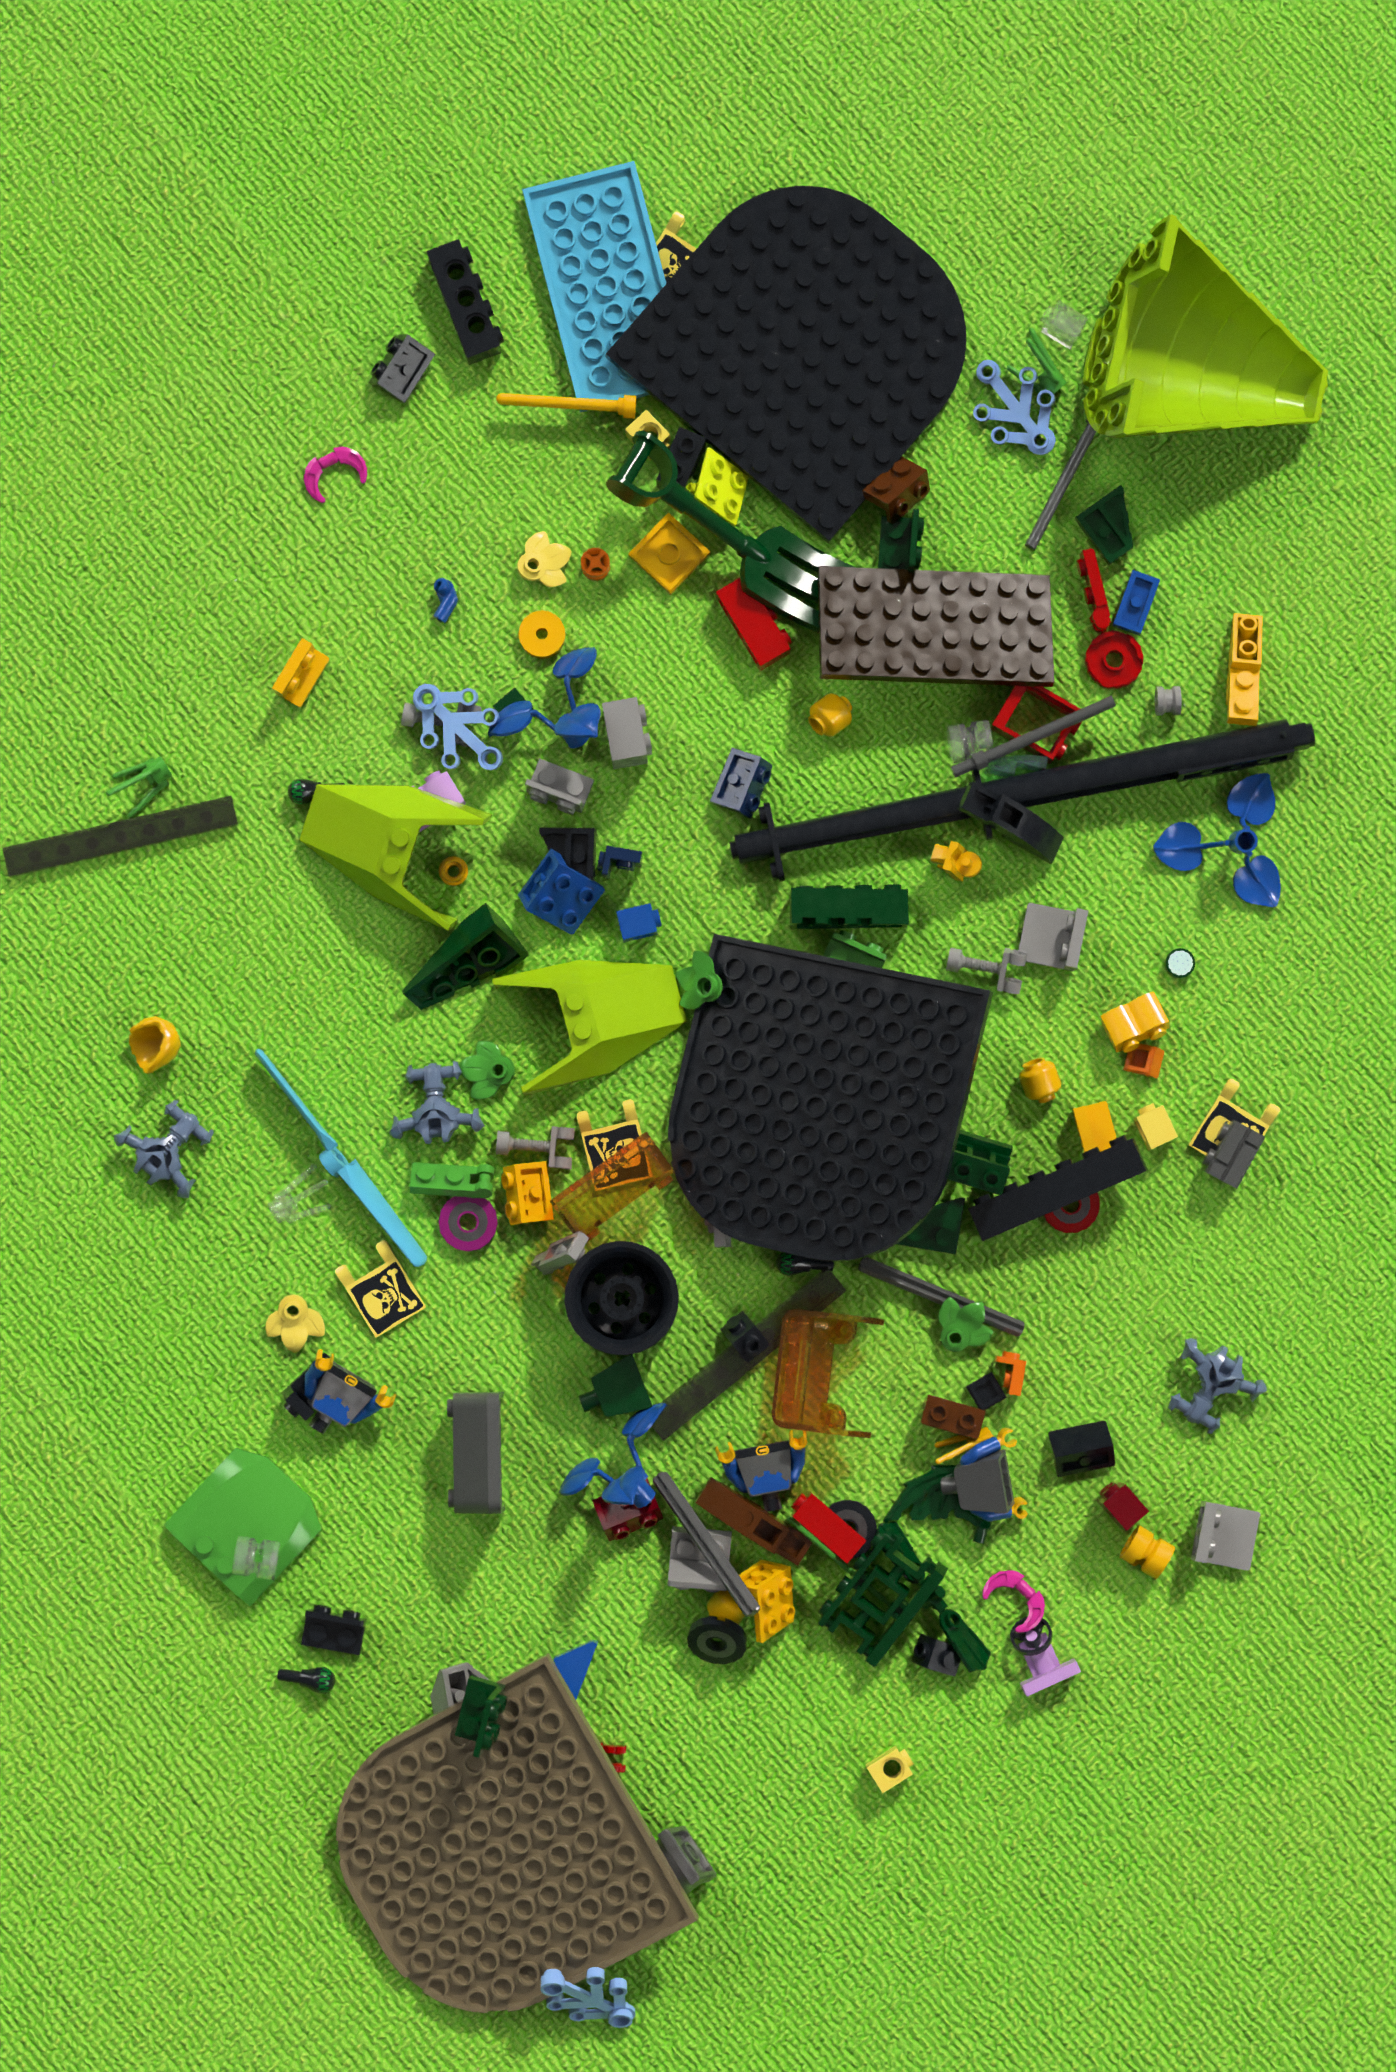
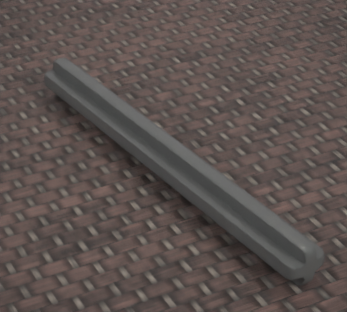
M869 1257L862 1258L858 1266L860 1272L940 1305L948 1297H952L960 1308L974 1303L970 1299ZM984 1306L985 1319L983 1323L1017 1337L1022 1334L1025 1327L1023 1321Z
M667 1472L658 1473L653 1478L654 1485L746 1617L756 1615L760 1611L758 1602Z

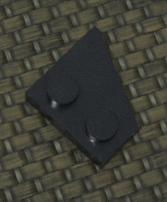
M539 828V833L544 839L548 850L553 849L561 854L568 867L595 881L597 830L595 828Z

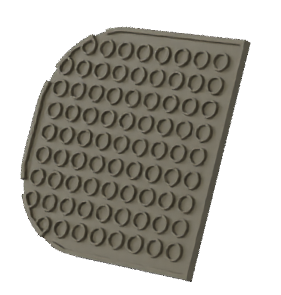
M549 1653L496 1681V1683L506 1685L504 1695L508 1696L507 1704L503 1714L499 1713L496 1724L501 1725L496 1743L492 1742L490 1750H485L480 1758L473 1757L475 1741L455 1736L463 1703L462 1699L397 1734L378 1747L363 1762L350 1780L339 1808L336 1841H338L340 1869L355 1903L382 1950L404 1978L408 1977L413 1983L422 1988L424 1994L441 2003L466 2011L488 2013V2011L508 2010L509 2012L532 2006L551 1997L543 1994L540 1990L541 1976L544 1975L546 1970L558 1969L565 1977V1981L576 1984L586 1979V1972L589 1968L600 1967L605 1969L692 1924L699 1918Z

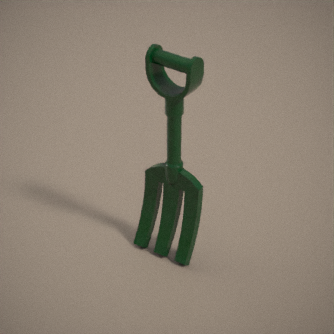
M637 431L632 438L634 445L618 473L610 476L606 482L609 491L622 501L639 507H647L661 499L680 514L685 513L732 547L737 555L742 558L740 582L743 592L783 617L819 633L818 610L787 594L763 576L802 597L818 603V579L785 559L777 551L815 572L818 571L819 566H854L822 552L782 526L771 528L756 539L750 535L743 534L695 499L693 493L676 482L678 476L677 462L672 452L663 442L648 432ZM648 456L656 463L660 472L661 485L657 492H647L632 484Z

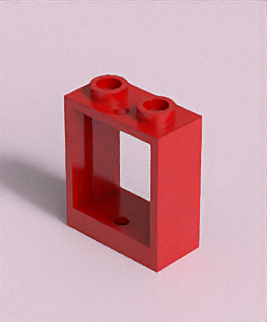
M1015 686L990 730L1009 741L1021 736L1006 727V724L1025 692L1065 715L1080 710V708L1042 686ZM1082 722L1062 730L1050 752L1035 743L1023 747V749L1049 764L1052 763L1054 758L1060 760L1068 747L1064 743L1069 733L1075 735Z
M811 1492L807 1496L802 1493L791 1505V1508L795 1510L791 1514L792 1517L847 1564L866 1542L865 1538Z

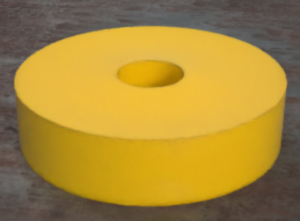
M540 610L532 612L520 624L519 640L521 646L529 655L535 658H550L556 655L565 643L564 625L558 616L549 611ZM545 630L548 635L545 639H539L537 632Z

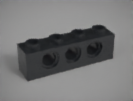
M457 239L426 251L469 365L502 353L500 344L504 343V339L499 326L493 327L489 317L494 316L489 300L483 301L479 291L484 288L478 272L472 274L469 264L473 263V259L468 246L462 248L460 240ZM456 269L464 272L463 277L459 280L451 279L449 274ZM464 296H471L475 299L474 303L468 307L460 305L459 301ZM479 322L484 324L485 328L480 333H473L469 330L470 326L473 323Z

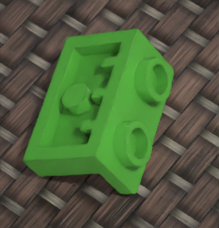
M841 930L840 933L833 932L823 956L878 968L883 967L887 955L882 953L884 948L871 942L863 945L856 941L857 936Z

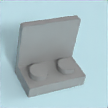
M539 758L531 780H526L525 787L527 793L531 795L530 799L542 804L551 801L556 803L558 810L574 815L575 811L582 813L594 779Z
M1028 903L1018 949L1027 952L1026 962L1074 972L1078 967L1088 910L1077 908L1075 911Z
M1201 1501L1191 1560L1250 1570L1260 1513Z
M673 1526L667 1585L680 1590L696 1588L704 1589L708 1592L727 1591L685 1528ZM707 1529L729 1561L732 1531Z

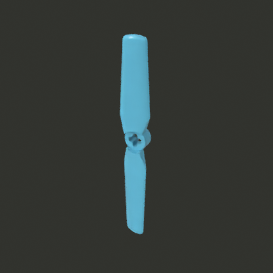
M256 1049V1057L321 1141L325 1150L319 1155V1159L325 1169L336 1178L340 1176L414 1267L424 1265L427 1261V1255L358 1161L354 1159L351 1163H348L344 1155L336 1148L338 1146L337 1142L323 1129L264 1051Z

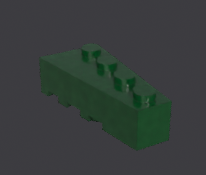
M899 884L884 885V889H872V885H856L854 889L843 888L840 885L825 886V888L797 886L790 890V929L907 928L909 925L908 889H901Z

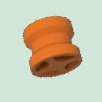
M591 548L584 552L581 557L583 574L588 579L594 581L604 579L610 571L608 554L600 548Z

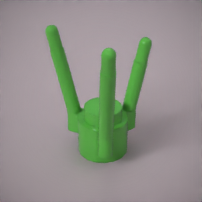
M1030 328L1029 333L1033 341L1028 338L1026 343L1045 370L1038 376L1037 379L1040 383L1037 384L1035 382L1033 389L1037 394L1042 390H1049L1054 394L1067 382L1056 368L1035 330ZM1008 365L1007 370L1019 378L1020 371ZM1025 374L1023 375V378H1024L1025 381H1031V380H1032V379H1030L1029 377H1027Z
M161 756L155 760L152 757L144 763L129 767L112 775L113 779H117L142 770V773L106 792L107 796H111L145 778L150 785L157 784L128 813L129 818L134 817L161 789L169 785L166 779L170 778L172 774Z

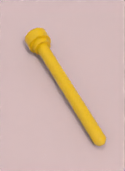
M500 393L496 397V401L500 405L618 412V415H623V418L635 419L636 395H624V398L619 397L618 400Z

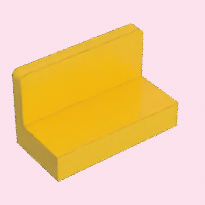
M1102 1101L1072 1109L1083 1151L1086 1152L1098 1147L1101 1152L1111 1148L1109 1141L1117 1137L1107 1102Z

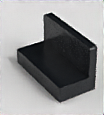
M1106 1421L1064 1428L1048 1433L1057 1477L1116 1466L1114 1446Z

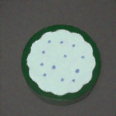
M1183 948L1171 951L1165 959V969L1174 978H1185L1195 968L1194 956L1190 951Z

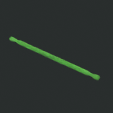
M789 1516L786 1519L851 1576L854 1574L855 1571L802 1525H799L794 1518ZM871 1584L867 1587L868 1591L881 1602H884L889 1608L892 1603Z

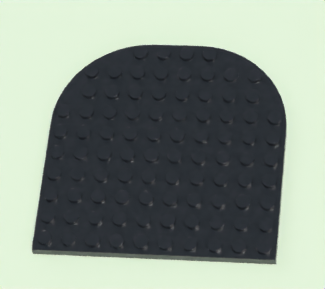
M792 186L775 189L755 196L731 211L712 230L605 354V357L695 433L705 437L707 443L829 543L866 500L862 490L880 474L888 472L893 467L894 463L906 453L948 402L962 372L966 351V325L958 295L943 269L925 250L883 215L861 200L840 191L815 186Z
M714 934L709 956L713 960L715 974L722 981V992L717 1000L713 1002L705 1001L699 1008L695 1009L669 1116L668 1141H670L673 1159L671 1163L684 1195L700 1216L715 1228L736 1240L754 1246L809 1259L834 1262L857 1260L887 1250L910 1235L925 1220L939 1200L947 1183L993 992Z

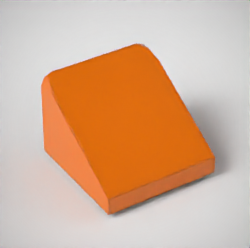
M1140 1044L1138 1048L1127 1053L1123 1070L1157 1079L1160 1073L1164 1050L1155 1046Z

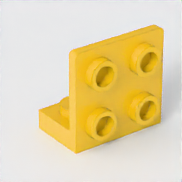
M761 1559L739 1574V1576L760 1605V1611L754 1615L756 1642L764 1643L794 1621L795 1607L793 1605L791 1566Z

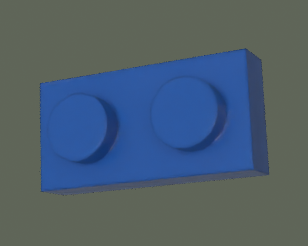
M1132 570L1112 626L1140 636L1160 579Z

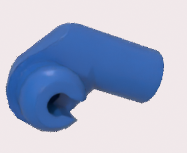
M439 578L434 583V590L438 595L440 605L433 617L442 623H446L458 603V597L452 582L445 578Z

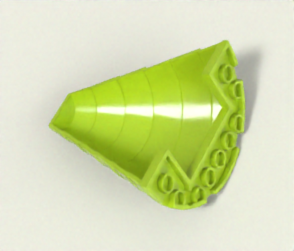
M1170 214L1163 218L1151 229L1150 234L1153 237L1148 243H1138L1126 259L1107 293L1106 299L1111 304L1105 312L1103 319L1097 318L1087 351L1083 375V384L1089 387V392L1083 399V404L1091 427L1096 432L1115 439L1138 435L1180 434L1242 427L1256 428L1272 425L1288 426L1317 423L1322 415L1323 395L1328 387V370L1295 338L1278 318L1276 319L1252 292L1248 293L1199 239L1196 240L1178 221L1177 216Z

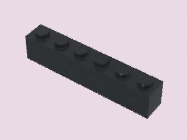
M1123 1135L1109 1141L1111 1148L1101 1152L1098 1147L1082 1153L1083 1160L1072 1163L1070 1158L1054 1165L1055 1172L1045 1175L1042 1170L1028 1176L1029 1183L1018 1187L1017 1182L1005 1186L1003 1193L992 1199L989 1193L974 1199L975 1206L968 1209L982 1241L1148 1171L1135 1139L1127 1140L1126 1136Z

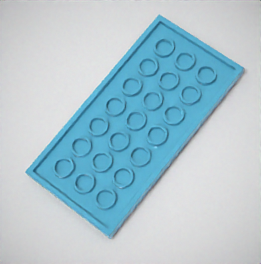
M631 161L522 189L576 398L618 400L619 397L624 398V395H636V398L650 395L605 357L609 349L666 285L635 162Z

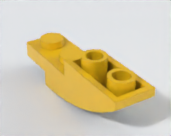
M1233 614L1226 690L1228 724L1257 726L1259 673L1262 664L1263 616Z

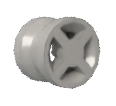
M1156 686V716H1162L1168 712H1171L1173 715H1180L1182 706L1180 686H1173L1171 689Z

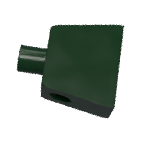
M633 1354L624 1357L590 1378L595 1390L579 1395L584 1412L601 1406L605 1417L653 1407Z

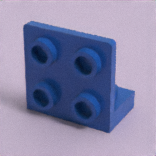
M550 849L518 896L526 911L569 934H574L605 889L601 884L568 867L561 854Z

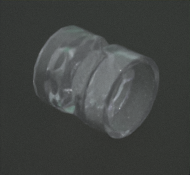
M988 720L971 722L970 727H966L964 724L947 726L948 746L953 764L970 759L971 754L980 750L985 752L993 748Z
M238 1536L232 1574L250 1576L252 1573H255L257 1578L274 1580L279 1558L280 1542L263 1540L261 1543H257L255 1538ZM256 1554L263 1555L262 1562H255Z

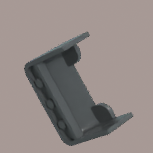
M504 1392L453 1393V1399H447V1416L453 1417L454 1489L448 1490V1506L454 1507L455 1513L502 1514L505 1511V1505H502L501 1398H504Z

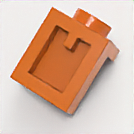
M1003 1351L1002 1357L995 1356L994 1362L1011 1364V1370H1005L1003 1387L1007 1388L1006 1394L1021 1396L1026 1361L1019 1360L1020 1354Z

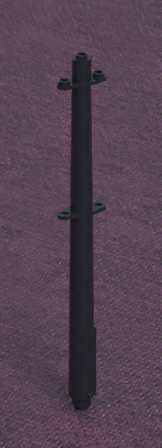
M1287 719L987 782H981L980 773L976 769L972 770L971 773L973 781L997 795L1004 794L1026 808L1176 779L1178 783L1292 760L1295 751L1315 746V735L1311 723L1306 724L1304 722L1289 725ZM967 786L774 827L770 803H763L764 806L758 807L761 824H767L768 828L734 835L735 841L729 842L732 858H738L739 863L742 864L774 857L775 862L770 863L773 880L779 879V882L785 881L780 857L781 853L973 818L957 809ZM982 823L986 840H992L991 827Z

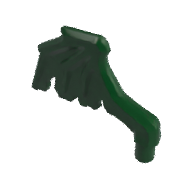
M932 1465L931 1471L903 1484L905 1489L901 1492L883 1520L885 1523L891 1520H898L901 1517L902 1511L907 1509L912 1503L914 1504L910 1512L912 1520H924L929 1514L932 1515V1520L946 1519L949 1512L954 1509L956 1518L968 1520L976 1527L973 1541L980 1544L985 1543L987 1532L991 1529L992 1522L972 1514L969 1510L961 1509L958 1494L943 1495L941 1479L943 1477H953L954 1468L957 1465Z

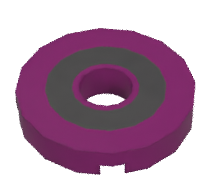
M457 1196L452 1197L441 1209L438 1221L440 1233L446 1242L458 1250L468 1252L479 1250L486 1246L496 1234L498 1225L496 1210L490 1201L485 1198ZM467 1213L473 1214L477 1220L475 1228L469 1231L464 1230L460 1226L461 1217Z

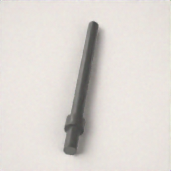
M1087 419L1086 422L1088 424L1025 543V546L1032 550H1035L1096 434V431L1091 427Z
M1109 696L988 751L983 752L980 750L971 754L970 759L950 767L952 774L956 778L974 769L979 771L989 766L988 763L1115 707V701L1112 696Z

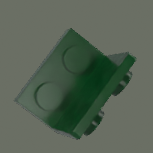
M913 509L911 518L900 517L894 524L887 522V517L882 516L878 568L907 569L908 572L919 570L922 546H917V541H921L924 529V518L919 517V509Z
M471 1675L468 1678L455 1736L475 1741L473 1757L480 1758L485 1750H490L492 1742L496 1743L501 1725L496 1723L499 1713L503 1714L508 1696L504 1695L506 1685Z

